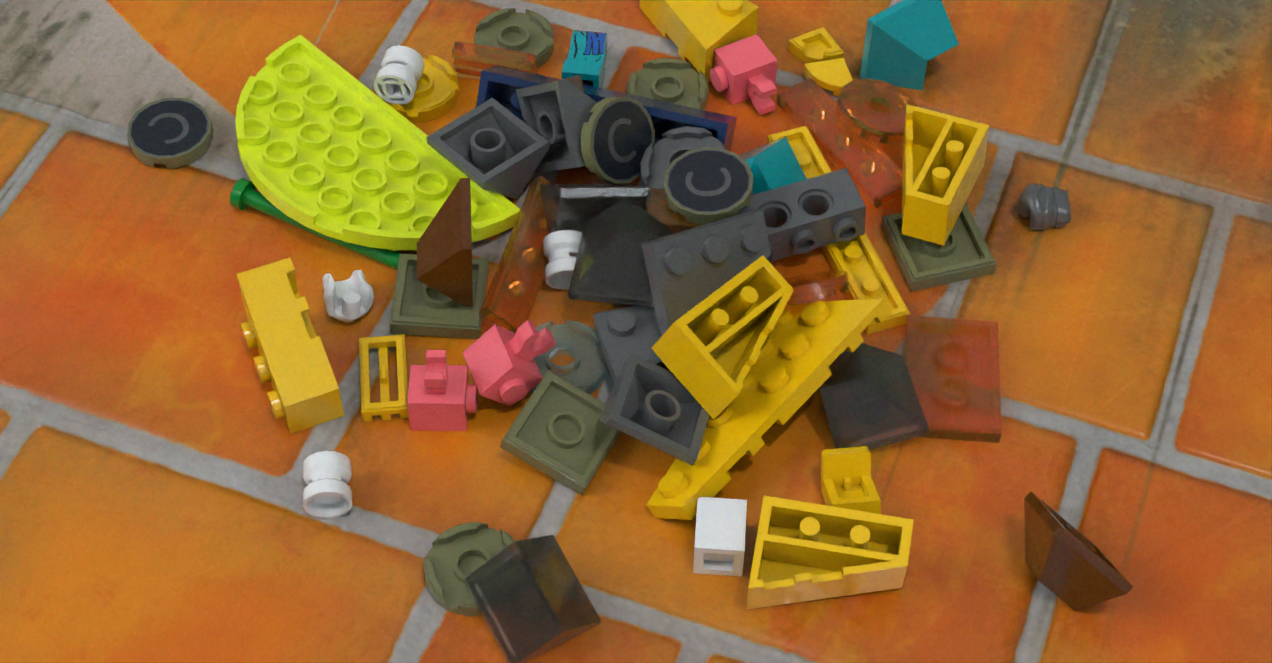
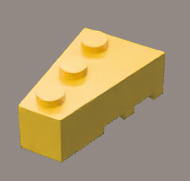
M639 0V8L665 38L670 37L678 47L680 57L684 61L689 60L698 73L701 71L706 76L707 82L711 80L710 69L713 68L714 49L757 34L759 7L748 0Z
M906 104L902 171L903 235L945 245L984 167L989 125Z
M762 255L677 319L651 349L714 420L739 395L748 372L756 363L767 336L773 331L794 289Z
M289 257L236 274L248 319L247 322L240 323L248 349L257 347L260 356L253 357L261 383L271 382L273 391L267 392V396L275 419L284 417L290 434L343 417L344 411L339 387L321 338L316 335L307 312H310L306 298L305 296L301 297L299 294L295 268L291 258Z
M764 495L748 586L746 610L902 588L908 567L914 519Z

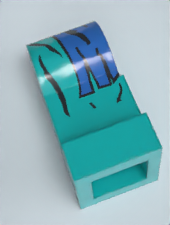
M573 31L567 60H564L562 68V79L580 75L581 80L592 81L594 87H603L606 71L607 33Z

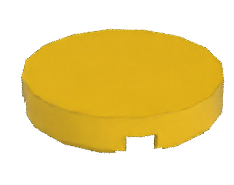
M427 54V59L423 58L425 67L420 79L417 81V89L412 101L402 105L391 104L385 101L412 123L431 121L445 115L455 105L459 96L456 71L450 63L438 56Z

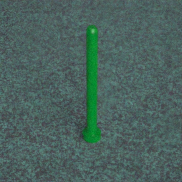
M239 179L231 191L230 205L235 208L245 210L248 206L398 270L401 252L344 242L307 228L273 206L260 192L256 191V186L253 182L247 179Z

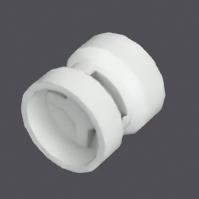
M400 45L392 46L387 49L381 63L382 69L379 70L373 84L374 90L380 98L391 104H407L412 101L415 95L417 81L420 79L425 67L424 60L412 48Z
M560 230L544 237L543 253L549 261L545 267V281L548 286L555 289L568 290L582 287L589 282V265L584 261V256L588 252L586 235L575 230Z
M322 451L309 455L304 460L303 479L308 486L303 492V507L310 515L319 518H333L346 514L351 509L352 490L347 483L351 480L352 466L350 459L346 455L336 451Z

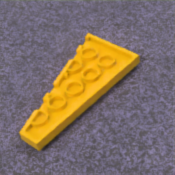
M884 298L787 303L773 331L767 336L756 363L748 372L739 395L714 420L709 415L696 462L690 465L675 458L665 476L659 481L657 489L646 504L653 516L662 519L692 520L697 514L698 498H713L731 480V474L728 470L745 454L754 456L765 444L761 436L775 422L784 425L832 375L829 366L844 351L853 353L861 345L864 339L860 333L873 320L878 323H882L891 313V310Z

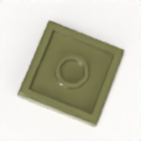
M966 203L944 246L903 235L902 213L882 217L881 228L911 292L994 274L996 262Z
M400 253L390 318V333L479 339L482 334L489 259L472 258L473 306H463L417 279L416 254Z
M548 370L502 439L500 447L571 490L583 495L621 431L598 419L605 403Z

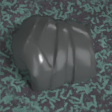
M1037 183L1026 186L1020 195L1018 213L1022 217H1030L1029 230L1043 231L1051 227L1061 228L1070 223L1071 211L1068 190L1046 187L1043 184Z

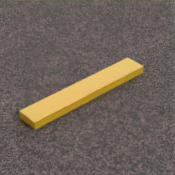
M807 126L767 136V144L784 137L787 138L807 179L832 172ZM866 232L849 241L836 242L821 247L848 300L884 298L889 306L891 313L882 323L873 320L864 329L866 334L909 322L910 312Z

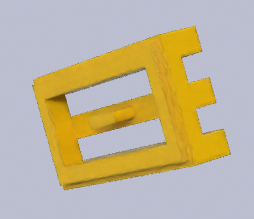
M405 334L359 338L361 413L363 422L373 421L372 416L381 415L382 420H391V414H400L401 419L409 418ZM396 346L399 400L390 401L388 347ZM378 348L380 402L372 403L370 349Z

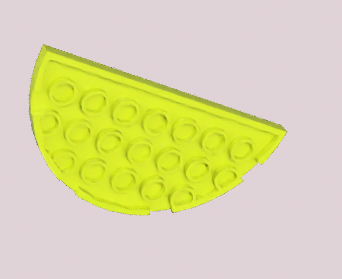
M301 34L284 43L265 59L266 65L255 77L250 76L237 104L235 118L237 149L248 177L258 191L273 206L291 219L316 232L344 242L390 251H417V242L459 180L469 177L427 144L426 137L428 135ZM470 179L472 242L497 235L521 223L522 210L501 194L483 190Z

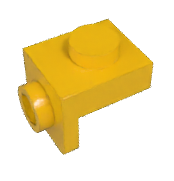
M867 446L826 449L821 452V492L826 505L881 514V500L871 478V453Z

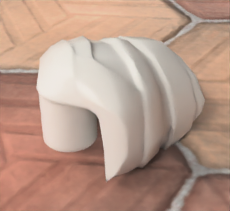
M354 270L351 277L343 281L334 282L331 273H327L322 277L324 302L329 316L348 323L357 320L369 311L374 300V292L372 286L365 280L362 270Z

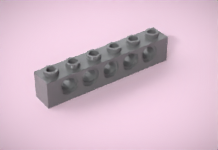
M847 168L755 194L752 196V201L748 207L746 204L744 208L739 210V214L751 210H763L771 255L766 259L770 263L792 255L806 254L813 249L832 243L846 242L865 234L866 205ZM682 215L594 241L597 267L613 308L626 304H637L644 299L652 297L642 243L702 225L686 221V217Z

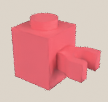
M758 34L714 49L713 68L710 69V79L715 90L718 92L722 91L731 105L751 98L755 109L760 115L775 110V103L771 100L770 96L777 92V87L775 86L777 59Z
M527 320L517 329L516 333L493 325L463 352V355L479 394L511 407L516 402L522 400L532 388L541 382L543 378L534 357L549 351L556 345V342L549 329L544 327L538 333L534 323Z
M427 350V365H411L407 407L411 430L467 431L469 413H477L478 389L476 384H469L468 367L447 365L446 350Z

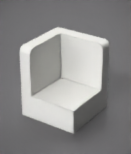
M711 497L698 498L693 573L742 576L747 500Z

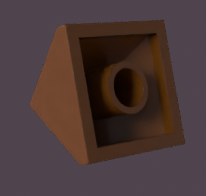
M461 178L417 242V279L463 306H473L470 178Z
M1032 491L1028 493L1024 498L1025 563L1045 587L1074 611L1125 595L1133 588L1130 582L1095 544Z

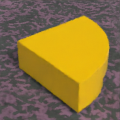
M824 27L792 38L788 43V51L796 58L807 63L844 58V51Z
M844 58L804 64L803 74L812 86L817 87L818 85L833 91V95L837 97L854 96L855 84Z

